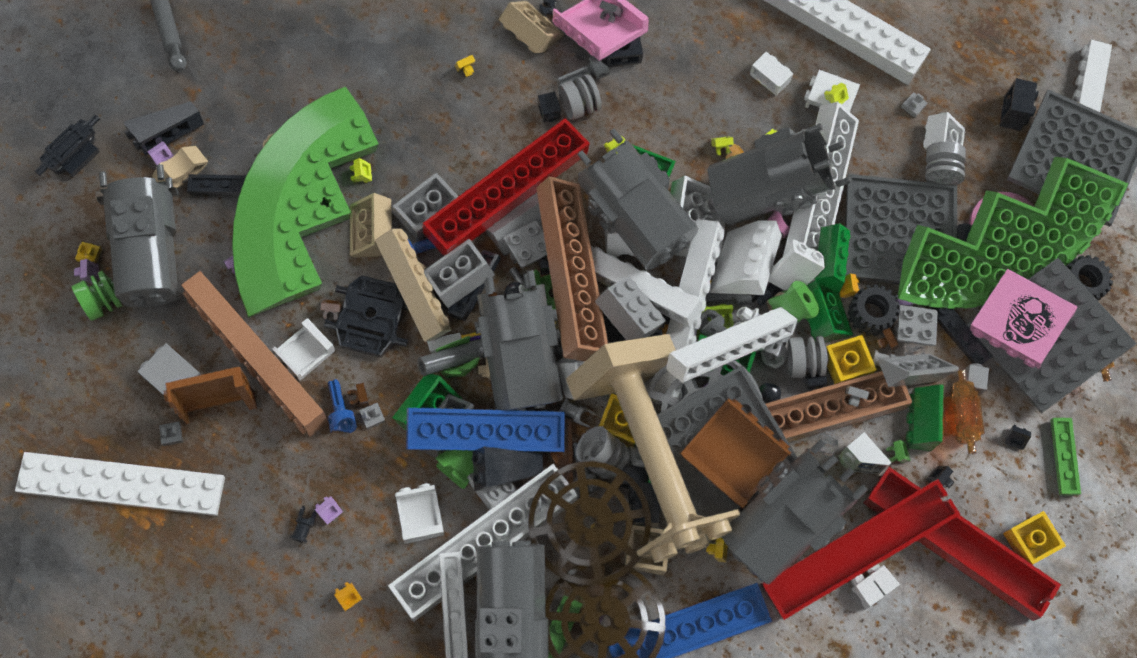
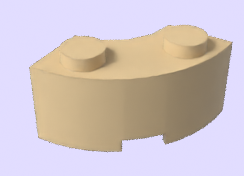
M197 146L181 148L172 158L159 164H162L164 167V177L172 178L173 187L179 188L184 185L183 181L188 178L189 174H199L208 161ZM156 168V170H155V172L153 173L152 177L156 179V182L165 181V179H164V180H158V178H157V168Z

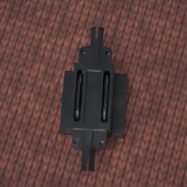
M94 114L88 121L80 119L75 125L71 124L44 149V154L39 157L42 164L34 172L41 176L47 169L57 175L66 171L74 177L100 152L93 145L96 140L93 126L100 118Z

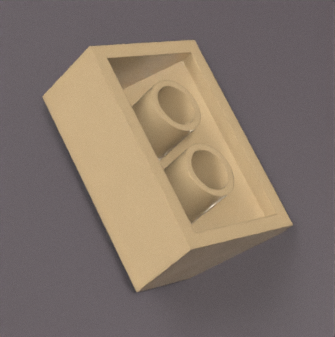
M527 1L509 2L499 18V21L503 23V27L512 31L516 35L515 37L528 45V49L533 53L546 52L564 35L562 31Z
M372 193L350 204V257L382 256L375 240L392 229L391 199Z

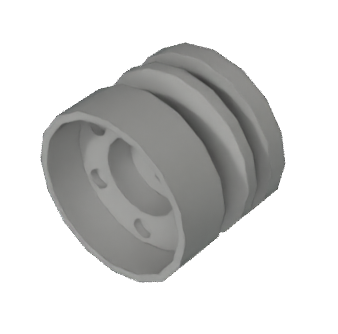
M589 74L582 76V78H576V86L571 80L558 85L562 106L571 121L583 117L584 109L588 114H591L593 110L596 112L602 108L599 90Z
M950 141L937 142L928 146L926 150V181L946 185L962 183L965 179V147Z
M817 336L815 342L813 337H809L807 346L804 345L802 337L788 339V367L791 378H804L806 369H809L811 377L816 376V369L819 377L826 375L828 356L822 336Z
M596 426L589 429L581 437L577 444L575 455L580 462H603L622 470L629 458V449L627 445L614 437L604 427ZM588 467L602 479H610L617 475L603 468Z

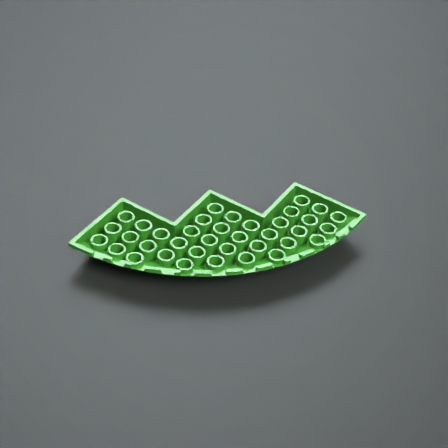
M346 87L320 97L289 118L264 145L245 178L233 222L232 248L236 281L248 318L318 291L321 288L322 282L301 237L349 219L351 211L330 168L375 153L379 145L363 110Z
M1054 157L1034 207L1001 193L986 190L966 242L929 227L917 225L903 260L898 299L936 308H974L985 304L1007 269L1028 280L1057 258L1067 266L1090 246L1089 243L1095 236L1101 233V228L1105 222L1109 221L1112 217L1111 213L1115 206L1119 205L1128 183L1071 159Z

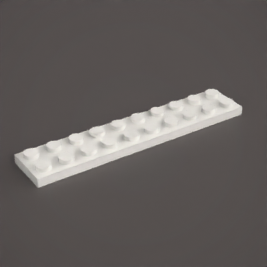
M24 452L15 492L218 516L225 476Z

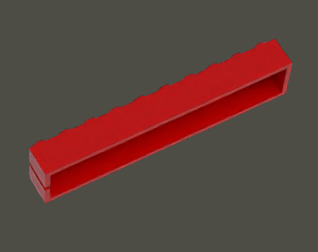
M888 467L881 474L863 501V504L876 513H880L919 490L920 487L891 467ZM961 515L917 540L1032 621L1043 617L1050 605L1049 601L1053 600L1061 586L1060 583Z
M936 479L831 541L824 548L818 549L791 565L771 584L763 582L761 585L781 618L785 620L961 514L951 498L945 501L941 499L948 494L939 479Z

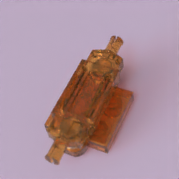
M958 370L959 381L952 385L951 397H943L944 436H956L959 444H967L968 454L973 455L977 454L975 442L980 441L981 436L985 434L980 396H978V391H975L974 383L967 381L966 370Z

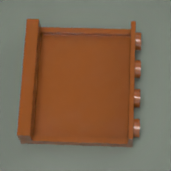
M240 366L165 383L164 398L166 403L169 402L170 407L174 408L175 414H178L179 418L183 419L186 424H190L188 412L243 400L249 410L257 409L254 390Z
M727 399L680 455L739 507L744 508L749 499L758 490L759 480L765 475L768 476L773 471L774 466L778 462L783 461L791 452L788 450L790 446L782 439L777 441L772 436L774 434L772 430L767 426L762 428L757 423L758 418L750 412L746 414L741 409L743 406L736 399L732 401Z

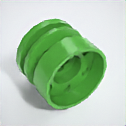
M103 270L98 272L101 279L100 282L92 275V286H89L84 280L71 286L81 307L91 321L104 315L101 308L104 305L110 312L113 311L110 303L112 301L117 308L122 306V303L115 297L113 281Z

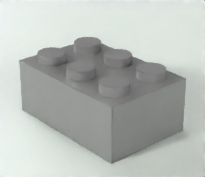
M435 173L393 205L394 215L419 241L425 236L423 234V222L459 196Z
M470 239L424 270L426 278L447 308L482 285L486 278L495 275Z
M630 276L607 288L595 301L626 340L646 338L666 321Z

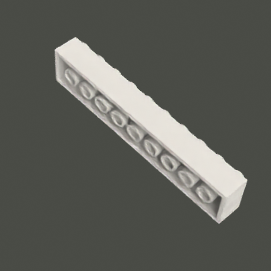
M764 0L909 85L931 50L929 47L848 0Z
M839 102L820 106L816 125L821 123L823 130L819 132L827 143L824 147L827 148L834 176L833 182L836 188L835 190L817 195V203L811 205L810 208L794 211L783 257L790 251L793 239L804 243L814 251H818L821 227L835 224L843 186H836V181L846 177L859 122ZM843 142L844 148L833 152L829 151L828 146Z
M554 464L388 585L413 622L442 601L439 553L461 552L462 581L464 585L477 575V547L491 545L492 542L510 541V544H512V542L523 541L530 536L528 526L530 507L539 487L549 476L558 470ZM560 475L547 488L557 494L569 483ZM572 489L562 498L572 504L577 501L578 495ZM543 494L535 510L534 528L546 524L547 511L552 502ZM559 505L555 507L553 518L564 510Z

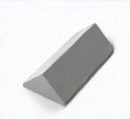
M537 192L485 231L504 256L510 253V249L504 241V236L533 221H537L543 231Z
M931 354L879 358V364L888 387L938 382L959 370L958 366Z

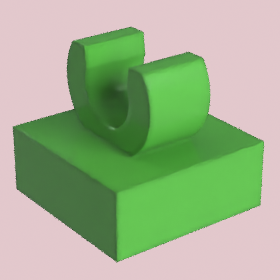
M898 440L893 442L894 447L886 448L888 452L895 451V456L889 458L891 462L899 461L906 463L911 461L906 442Z

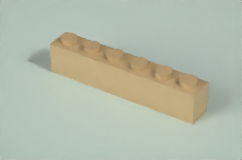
M390 229L378 237L375 242L424 342L435 341L451 331L449 320L444 315L441 304L432 291V285L428 282L424 269L419 264L416 253L408 242L407 234L402 229Z

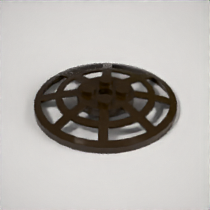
M577 462L557 470L539 487L529 511V535L531 543L538 544L536 536L548 534L552 546L561 555L555 565L545 557V566L555 575L575 584L600 585L623 576L640 560L641 557H638L637 551L627 544L632 532V519L645 517L644 536L639 547L641 549L648 544L650 538L651 514L642 489L627 473L603 462ZM584 467L603 468L617 474V477L611 485L601 480L586 479ZM576 469L578 481L566 485L557 494L547 488L560 475ZM624 480L637 493L643 509L630 510L627 500L617 490ZM587 485L599 486L607 490L600 499L589 497ZM579 487L581 499L570 504L562 498L570 490ZM543 494L552 500L547 511L546 526L534 528L535 510ZM613 495L621 502L625 512L612 514L607 503ZM559 505L567 511L564 522L552 524L555 507ZM588 516L595 519V525L592 528H586L583 524L584 519ZM626 520V530L621 540L612 534L614 522ZM566 530L571 541L565 550L557 542L554 532ZM606 540L616 546V549L610 554L599 558L598 546ZM578 545L589 547L591 560L574 557L572 553ZM621 551L632 558L619 571L603 577L601 564L614 559ZM567 561L583 566H593L595 578H577L561 570Z
M614 561L601 564V566H605L604 577L613 574V567L621 569L625 565ZM578 565L566 572V574L572 576L581 570L593 566ZM632 568L628 572L643 583L639 588L634 590L626 583L615 579L604 583L602 596L592 598L585 589L593 585L575 584L560 578L550 590L545 601V617L548 618V651L552 658H568L573 653L580 658H595L580 649L587 641L599 646L597 658H606L607 647L617 643L625 654L616 658H639L636 652L643 644L647 630L659 632L655 648L649 658H656L664 641L665 614L659 595L652 584L641 573ZM566 581L573 591L567 598L562 612H550V606L556 592ZM612 585L624 589L630 595L623 601L612 597ZM648 590L656 602L660 623L648 622L647 611L640 598ZM579 595L586 605L582 609L581 614L569 613L573 600ZM635 601L640 609L642 621L630 619L627 607ZM601 616L609 617V626L603 627L600 625L599 618ZM549 620L561 621L562 632L569 645L560 654L555 649L550 636ZM568 621L580 623L583 634L575 641H573L570 635ZM629 628L641 629L638 640L631 647L624 637Z

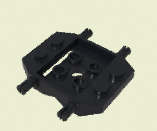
M361 275L351 282L348 287L336 285L335 293L346 295L344 306L337 322L326 319L324 328L334 329L337 332L340 348L382 358L393 345L407 347L408 339L399 338L396 335L403 311L409 310L396 283ZM368 310L376 311V315L372 318L367 317L365 314ZM349 325V326H353V327H357V328H361V329L373 331V332H376V333H381V334H384V337L378 336V335H374V334H370V333H366V332H362V331H358V330H354V329H349V328H347V326Z

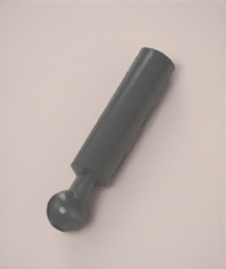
M150 0L164 50L170 53L169 67L173 71L181 72L185 69L187 61L180 54L182 44L169 0Z
M481 339L419 357L417 360L419 371L423 376H427L468 363L477 357H480V359L484 358L483 353H479L478 342Z

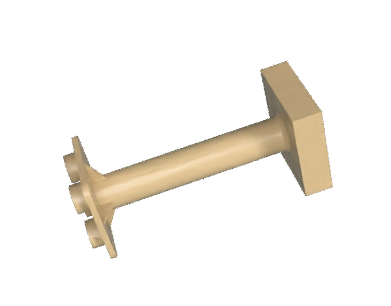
M669 334L604 344L566 378L574 401L616 393L668 524L658 538L637 551L638 557L651 554L654 563L674 557L678 554L676 549L684 548L686 554H690L709 546L706 536L709 540H714L731 533L732 529L729 522L740 516L738 510L710 517L697 515L644 383L665 367L670 353L676 351Z

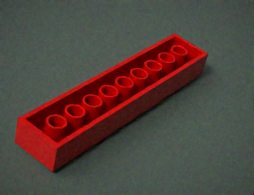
M566 118L423 222V234L443 256L447 255L468 239L474 240L537 192L536 188L549 176L556 178L578 162L580 158L577 154L580 151L587 155L590 143Z

